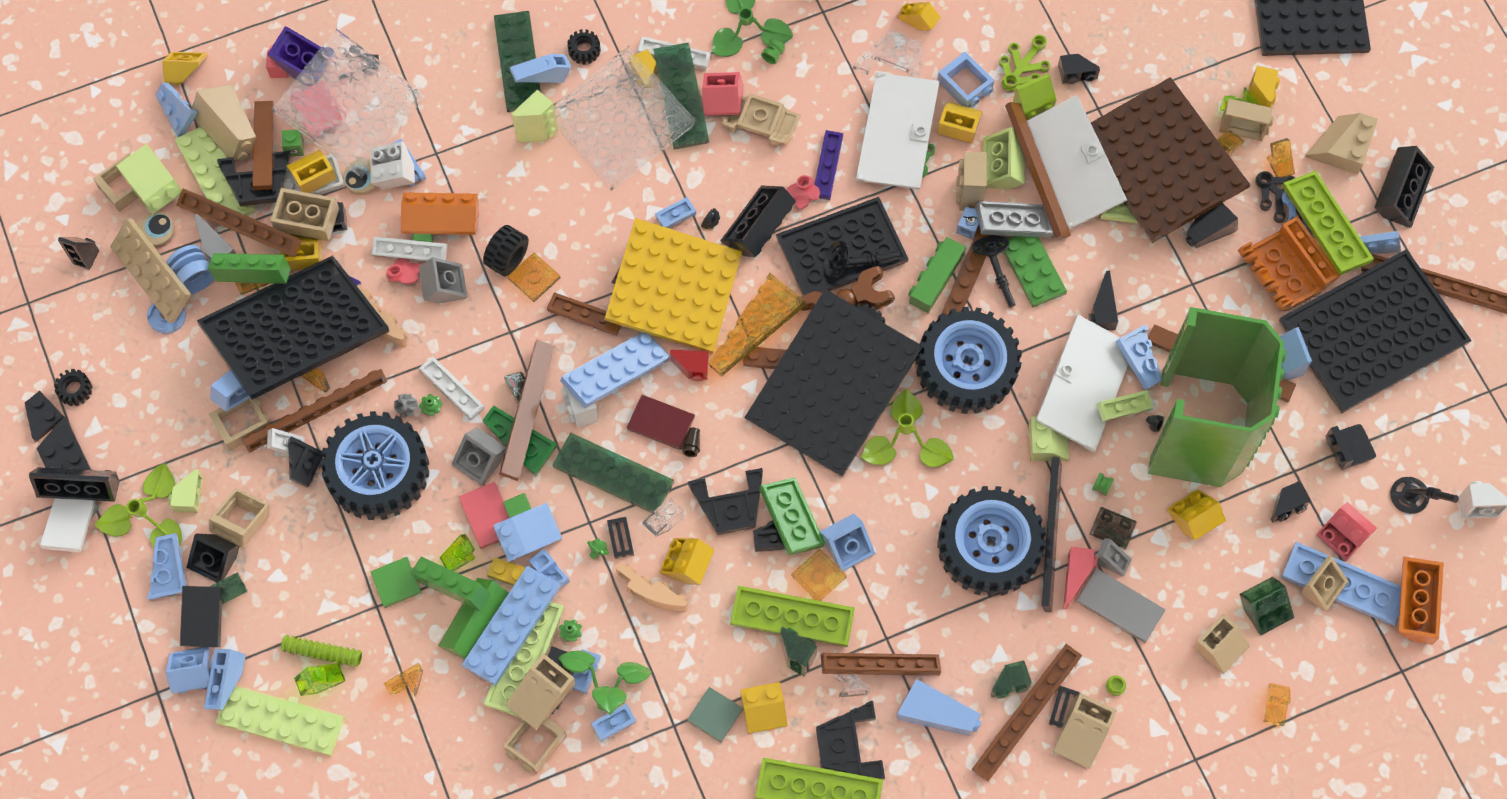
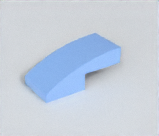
M545 549L528 560L536 571L560 583L561 588L570 582L569 578L557 566L554 559Z

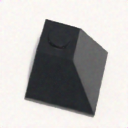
M196 533L193 538L186 568L221 584L235 562L240 546L216 534Z

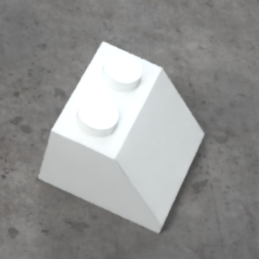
M1481 481L1471 482L1459 496L1462 519L1501 517L1507 511V496L1490 483H1482Z

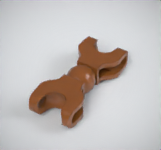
M879 266L862 271L858 281L851 285V290L841 289L836 293L838 297L854 306L856 304H861V306L869 304V308L874 306L876 310L893 303L895 300L892 291L878 292L872 288L873 284L883 277V270ZM813 291L800 297L796 303L798 308L802 311L813 309L822 293Z

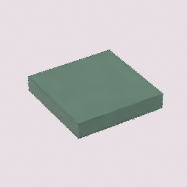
M709 687L687 719V722L721 743L743 711V708Z

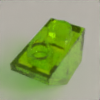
M338 663L306 667L294 678L301 696L318 694L345 682Z

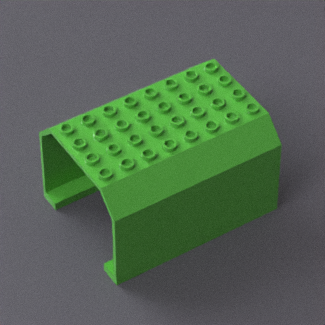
M1189 307L1164 365L1161 386L1168 387L1174 374L1233 385L1247 402L1245 427L1184 416L1185 400L1176 399L1151 453L1148 474L1222 487L1242 474L1246 467H1249L1250 460L1254 458V453L1257 454L1258 447H1261L1262 439L1265 440L1266 433H1269L1275 418H1278L1280 406H1277V399H1280L1282 387H1279V382L1283 380L1284 369L1281 366L1282 362H1285L1287 353L1284 350V341L1266 320Z

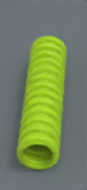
M285 635L281 641V651H287L290 654L292 652L295 655L299 653L300 656H311L314 659L317 657L318 660L323 658L324 661H336L338 664L342 662V665L347 663L348 666L354 665V667H358L362 660V651H356L354 648L350 650L349 647H346L344 649L343 646H332L330 643L326 645L325 642L320 644L319 641H308L306 638L302 640L301 637L295 638V636L289 637V635Z

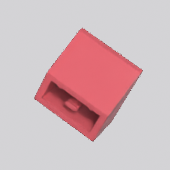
M740 72L704 73L702 85L704 116L740 115L744 87Z
M1346 502L1316 535L1347 561L1372 535L1377 527Z

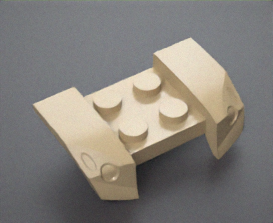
M749 93V96H742L740 115H724L721 124L729 128L734 134L738 128L769 137V145H787L794 135L801 114L788 111L782 103Z

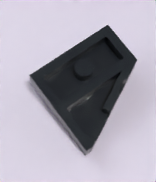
M40 390L25 402L31 436L35 442L50 432L64 417Z
M292 436L288 439L289 480L308 488L323 457L322 451Z
M773 520L768 522L766 526L759 527L753 531L755 552L785 550Z

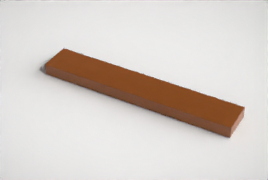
M255 101L254 133L256 140L253 145V190L272 189L273 101Z
M821 654L822 674L940 676L941 674L939 654Z

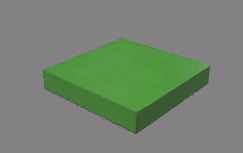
M408 557L370 571L384 608L422 593L416 578L410 573L412 567Z

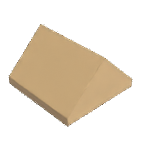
M1328 555L1300 594L1324 611H1327L1349 581L1333 557Z

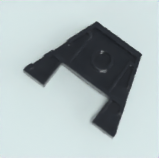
M290 151L273 152L272 189L253 190V171L236 173L234 157L217 159L218 166L240 207L277 202L287 172L286 166L289 165L291 158Z
M762 468L745 471L749 490L709 497L705 478L688 481L691 492L717 535L756 528L760 498L759 488L763 476Z
M869 701L865 705L850 710V712L816 727L821 768L885 780L882 760L861 762L855 726L857 722L876 720L873 701Z

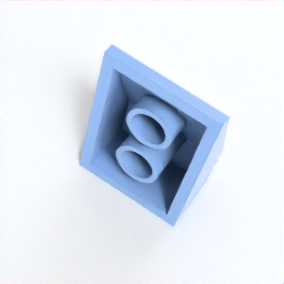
M548 503L493 525L508 562L562 539Z

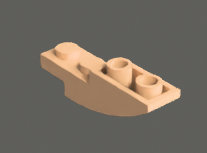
M361 284L357 285L389 327V332L382 335V337L394 344L406 347L407 342L405 339L407 335L403 328L399 329L397 327L398 321L393 313L389 315L386 309L381 311L378 304H373L370 300L372 295L367 288L363 289Z
M620 563L616 567L617 575L628 582L626 586L627 592L639 600L665 610L683 612L688 610L687 599L682 594H675L671 591L672 588L663 581L661 583L656 580L651 585L649 579L645 576H638L635 573L636 570L627 564L625 566Z

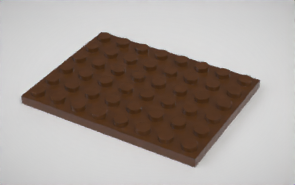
M1171 77L1091 122L1127 198L1124 204L1152 243L1250 187L1248 180Z

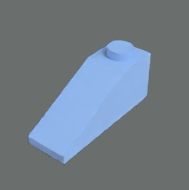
M214 649L204 709L223 710L242 675L246 654L231 649Z

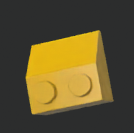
M780 682L740 689L748 734L788 726Z

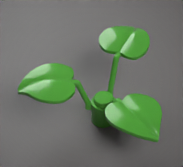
M726 0L728 10L733 14L738 13L740 22L735 33L730 28H721L715 33L712 53L721 57H728L738 53L743 46V40L737 36L741 26H749L753 22L763 31L761 39L765 45L768 44L770 39H776L784 44L793 37V33L786 23L776 18L767 19L764 27H762L757 19L753 17V11L751 10L755 0Z
M570 651L558 658L563 667L571 672L582 673L588 669L591 671L595 689L592 691V697L597 703V708L609 715L626 701V693L618 688L623 679L628 684H637L643 682L651 675V670L635 662H625L617 667V674L620 676L614 687H598L594 667L592 666L595 663V658L591 654L584 651Z

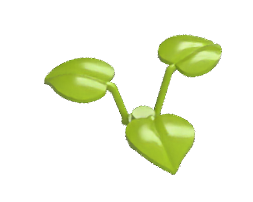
M905 389L896 397L891 406V416L895 421H898L899 427L896 429L892 442L890 443L884 436L872 437L866 443L861 457L864 461L873 465H886L896 457V450L892 446L895 445L899 433L908 435L912 432L920 446L924 448L920 452V459L924 465L934 468L948 464L953 461V453L950 447L938 438H930L926 445L923 444L917 429L914 427V421L922 415L923 407L921 402L908 389Z
M163 463L153 469L143 483V491L151 497L140 498L139 500L131 499L126 507L121 504L110 506L95 523V526L107 535L119 537L131 530L132 525L129 519H132L133 516L137 518L144 517L157 527L150 534V542L153 547H155L156 537L174 533L178 535L179 545H181L182 530L179 524L167 518L159 525L146 514L147 506L144 504V502L154 500L156 496L163 499L172 494L175 479L168 466Z

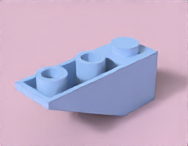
M548 54L510 67L515 82L564 83L571 69L565 54Z

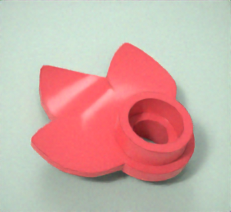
M807 175L800 176L795 184L790 185L786 189L796 200L795 205L799 210L807 207L810 200H818L820 196L819 188L814 185V180Z
M398 258L387 269L386 277L391 282L399 281L403 284H413L419 280L417 275L419 274V266L422 263H408V259Z

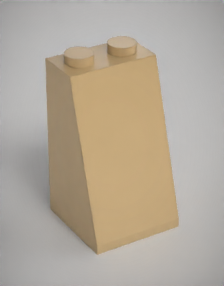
M232 85L197 90L192 109L198 112L195 117L198 124L228 158L234 157L235 161L249 159L256 135Z

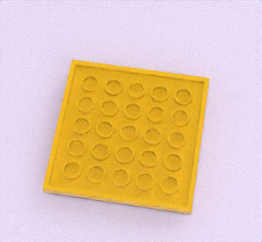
M635 218L604 320L713 354L742 252Z

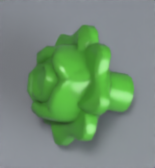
M428 394L427 397H422L419 408L422 409L423 414L434 416L435 413L438 414L443 403L439 401V396Z
M597 538L587 542L588 547L591 549L589 556L592 559H596L598 555L604 556L609 554L606 543L601 539Z
M575 619L572 621L565 620L564 624L559 626V636L564 638L565 642H576L577 637L582 636V625L577 624Z

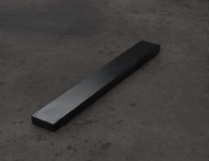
M1053 457L1051 461L1042 607L1045 612H1052L1062 472V463L1059 457Z

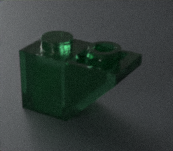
M1025 660L1004 666L992 688L991 698L997 697V699H1001L1015 691L1017 694L1028 691L1032 681Z

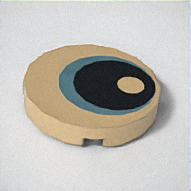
M357 160L346 167L343 173V180L351 193L366 195L377 188V186L371 184V161Z
M149 213L142 217L138 223V227L155 248L165 246L174 237V223L164 213Z

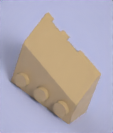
M1363 113L1338 116L1305 157L1358 175L1364 164L1378 118Z

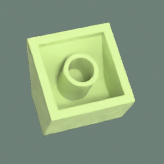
M1031 417L1028 425L1030 461H1052L1053 457H1059L1061 461H1069L1068 438L1035 421L1037 417Z

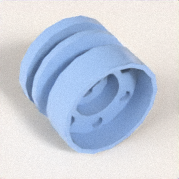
M197 245L182 247L172 253L166 260V263L191 294L202 291L214 281L208 269L210 263L206 261L204 253Z

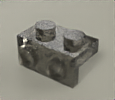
M1100 507L1089 535L1104 540V538L1111 539L1118 547L1126 550L1137 521Z

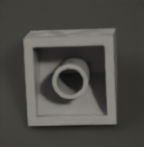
M432 257L419 266L424 301L444 303L467 298L462 264Z
M476 427L464 434L451 464L480 485H483L501 463L506 447Z

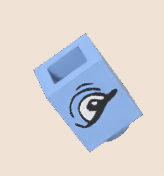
M965 207L956 233L974 239L979 227L976 208Z

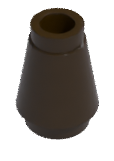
M695 427L689 428L681 447L682 453L685 456L696 457L700 452V429Z

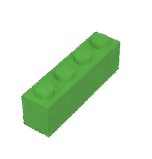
M948 237L943 242H939L935 250L937 253L934 257L931 256L926 264L928 266L926 271H921L917 279L919 281L916 286L913 285L908 293L910 296L909 303L928 314L965 255L966 246Z
M213 253L208 267L216 282L286 284L291 270L284 255Z
M422 556L410 572L419 583L478 611L482 609L490 596V593L482 584Z

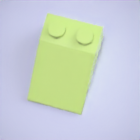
M147 144L116 165L144 207L152 214L181 194L182 190Z

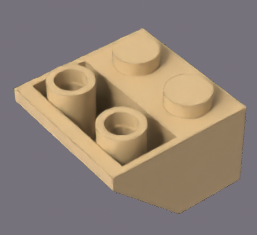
M1224 613L1193 646L1196 651L1222 674L1250 647L1240 628Z

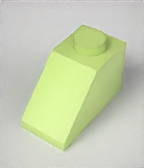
M193 470L173 487L172 494H169L168 503L174 512L198 513L203 480L199 470Z

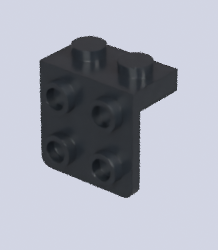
M1361 424L1342 430L1335 426L1330 428L1325 436L1341 470L1373 460L1376 457L1372 444Z

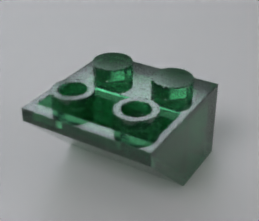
M1273 576L1239 594L1245 613L1260 635L1295 618L1286 586Z
M782 627L780 630V643L786 665L789 669L805 677L817 656L816 643L810 638L805 637L804 639L798 636V632L788 627L786 629Z

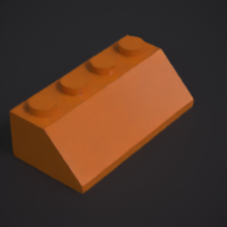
M403 192L401 202V234L476 235L479 217L478 194Z
M1404 556L1398 633L1412 642L1433 645L1439 639L1444 562Z

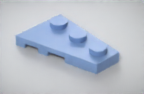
M162 83L155 95L171 127L174 129L177 137H180L187 132L198 112L195 109H191L189 103L186 100L183 101L180 98V94L169 83Z
M1146 324L1115 341L1144 390L1162 381L1157 360L1153 357L1151 347H1153L1151 340H1148L1146 331L1148 329Z
M174 533L156 537L153 571L150 577V593H148L147 600L182 593V586H187L178 535Z

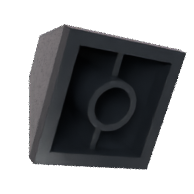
M1222 203L1195 218L1186 233L1187 238L1185 240L1191 247L1195 246L1198 248L1230 235L1238 230V217Z

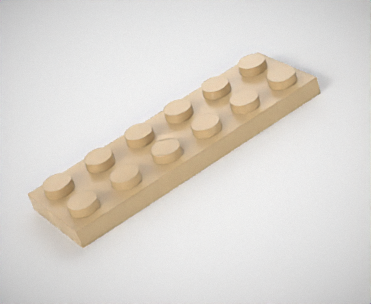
M126 219L110 248L167 322L174 323L189 300L191 293L134 220Z

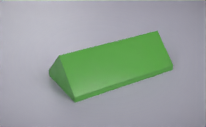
M476 579V582L482 584L490 593L489 598L480 611L462 603L438 647L464 660L466 659L509 594V592L493 580Z

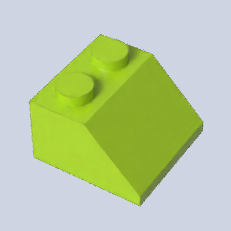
M1049 73L1019 85L1015 89L1013 102L1020 103L1026 120H1030L1051 109L1056 104L1057 99Z

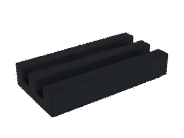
M621 517L607 520L615 559L621 556L634 555L627 518ZM620 522H623L627 543L629 547V550L626 551L622 538ZM612 524H616L621 552H617Z
M1063 686L1059 687L1048 725L1062 728L1064 724L1062 721L1070 694L1075 697L1080 692ZM1066 692L1059 719L1055 721L1062 693Z

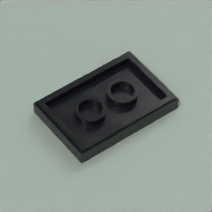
M182 586L180 646L220 647L223 587Z

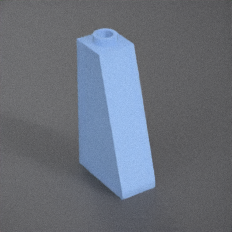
M918 679L914 682L896 717L901 721L970 736L972 731L977 732L982 723L979 720L980 713Z

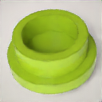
M1111 676L1106 682V689L1114 696L1121 695L1126 690V682L1120 676Z

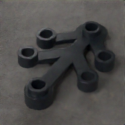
M1263 171L1255 179L1256 185L1261 188L1262 192L1260 209L1268 211L1271 208L1270 190L1275 194L1276 212L1273 219L1276 223H1282L1286 217L1282 202V194L1285 190L1280 189L1277 185L1284 184V182L1295 179V177H1273L1270 172ZM1296 209V213L1299 215V219L1302 221V217Z

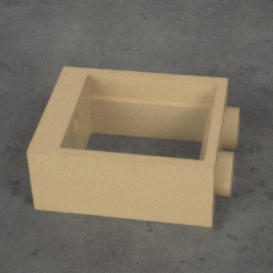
M1228 99L1221 118L1219 132L1262 141L1264 136L1269 134L1270 126L1272 127L1274 116L1271 115L1273 108Z
M130 153L93 178L97 187L118 211H121L138 199L132 188L118 197L108 185L122 175L116 165L129 157Z
M258 397L253 400L249 398L227 412L220 407L209 413L229 451L243 445L242 440L248 434L262 430L271 422L266 411L261 412L260 407H262V404ZM252 404L261 421L230 437L221 419Z
M235 488L209 518V532L243 548L269 517V504L264 500L249 495L245 491ZM236 506L256 514L255 518L245 529L225 520Z
M549 718L543 722L541 727L556 738L536 764L514 749L515 745L530 728V725L524 720L503 745L506 751L505 755L513 761L519 760L522 763L521 767L529 773L533 771L538 774L567 736L566 731Z

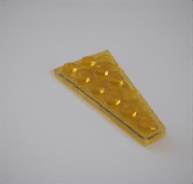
M770 272L766 277L767 281L765 284L759 287L756 297L750 300L737 319V325L733 331H729L727 334L728 338L724 344L718 347L708 362L709 366L721 377L807 305L803 298Z

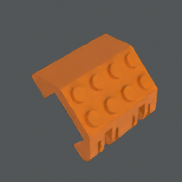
M1298 216L1282 224L1280 230L1254 245H1252V242H1249L1237 250L1246 263L1254 264L1250 269L1252 272H1255L1254 275L1261 285L1266 287V292L1275 293L1272 300L1277 302L1276 306L1280 311L1290 310L1320 294L1340 277L1326 254Z

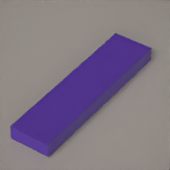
M825 131L814 184L820 190V199H831L844 133Z

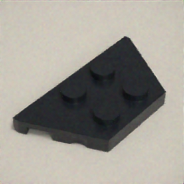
M63 417L36 448L44 466L62 469H91L68 419Z

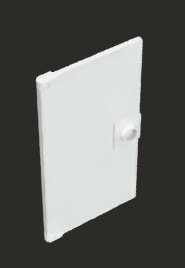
M876 72L855 179L857 182H869L920 190L939 81Z
M1078 95L1027 120L1069 230L1127 201Z
M1077 315L1035 421L1082 445L1087 450L1095 452L1106 421L1102 422L1097 403L1116 398L1128 366L1126 358L1115 342L1120 337Z

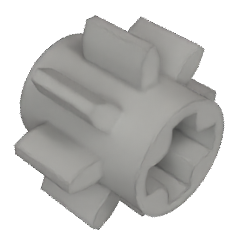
M411 393L400 394L398 399L394 401V409L400 414V417L413 416V411L417 410L418 407L417 400L412 397Z

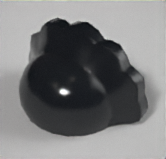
M716 208L708 212L702 221L701 227L713 229L718 225L720 215Z
M1151 415L1146 418L1151 431H1160L1164 422V416Z

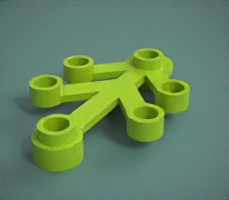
M1038 34L1033 37L1032 47L1022 61L1019 53V44L1013 42L1009 45L1008 52L1013 56L1016 68L1013 73L1009 66L1010 58L1006 55L1000 57L999 66L1003 68L1005 75L1002 78L1001 85L1006 91H1015L1017 86L1029 82L1033 78L1040 77L1037 73L1027 77H1020L1022 73L1038 70L1043 73L1049 71L1050 62L1047 60L1029 64L1036 53L1046 47L1047 39L1045 36Z

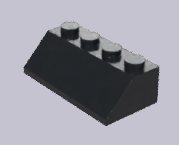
M1417 145L1397 148L1374 207L1383 218L1411 228L1434 170L1432 163Z
M761 185L720 241L732 249L741 251L743 256L756 257L761 252L765 243L771 239L776 228L781 225L786 214L792 210L796 200L783 186Z
M37 467L29 472V479L36 498L115 502L120 483L117 472L111 470L98 471L92 469Z

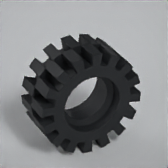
M580 29V33L575 31L574 36L572 34L569 36L570 39L567 41V46L572 60H576L578 64L582 61V65H586L585 61H588L590 64L592 63L591 59L596 61V56L599 57L601 52L600 41L597 34L594 35L593 31L589 33L588 29H585V32ZM581 43H589L591 48L587 51H580L577 49V46Z
M71 369V372L65 370V375L60 373L59 376L61 378H56L57 384L54 383L55 393L59 399L69 406H72L73 403L75 406H79L78 402L84 404L83 399L86 398L88 400L90 398L88 394L92 395L91 389L93 388L86 374L82 373L81 370L76 372L75 369ZM70 383H80L78 391L75 393L67 392L66 388Z

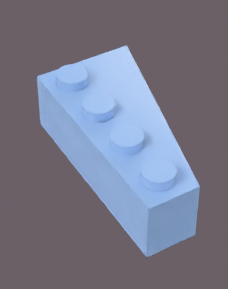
M231 370L211 385L210 400L226 412L250 398Z

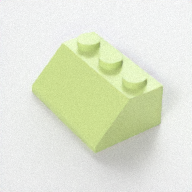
M538 90L511 114L516 140L519 143L545 142L549 137L552 138L558 130L554 104Z
M1010 127L984 137L983 152L987 153L986 188L1013 189L1024 185L1025 156L1014 128Z

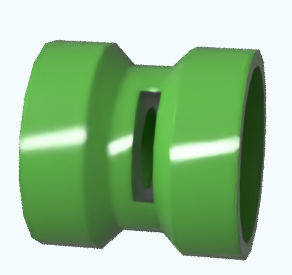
M770 39L767 48L762 51L761 56L766 62L776 64L779 60V55L783 54L785 46L776 39Z

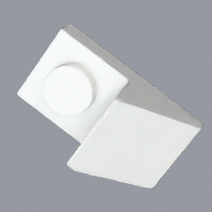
M272 428L268 430L267 449L275 450V457H289V437L292 436L302 442H305V437Z

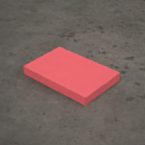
M493 482L459 496L480 549L499 542L493 525L509 519L497 485Z

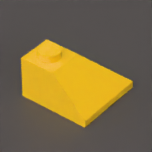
M171 52L162 61L164 82H169L171 85H180L207 57V52Z

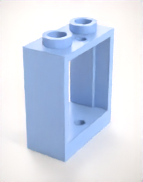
M963 52L941 69L937 77L939 84L961 105L966 107H974L983 96H988L993 91L994 79L966 52ZM965 67L983 83L969 95L951 79Z

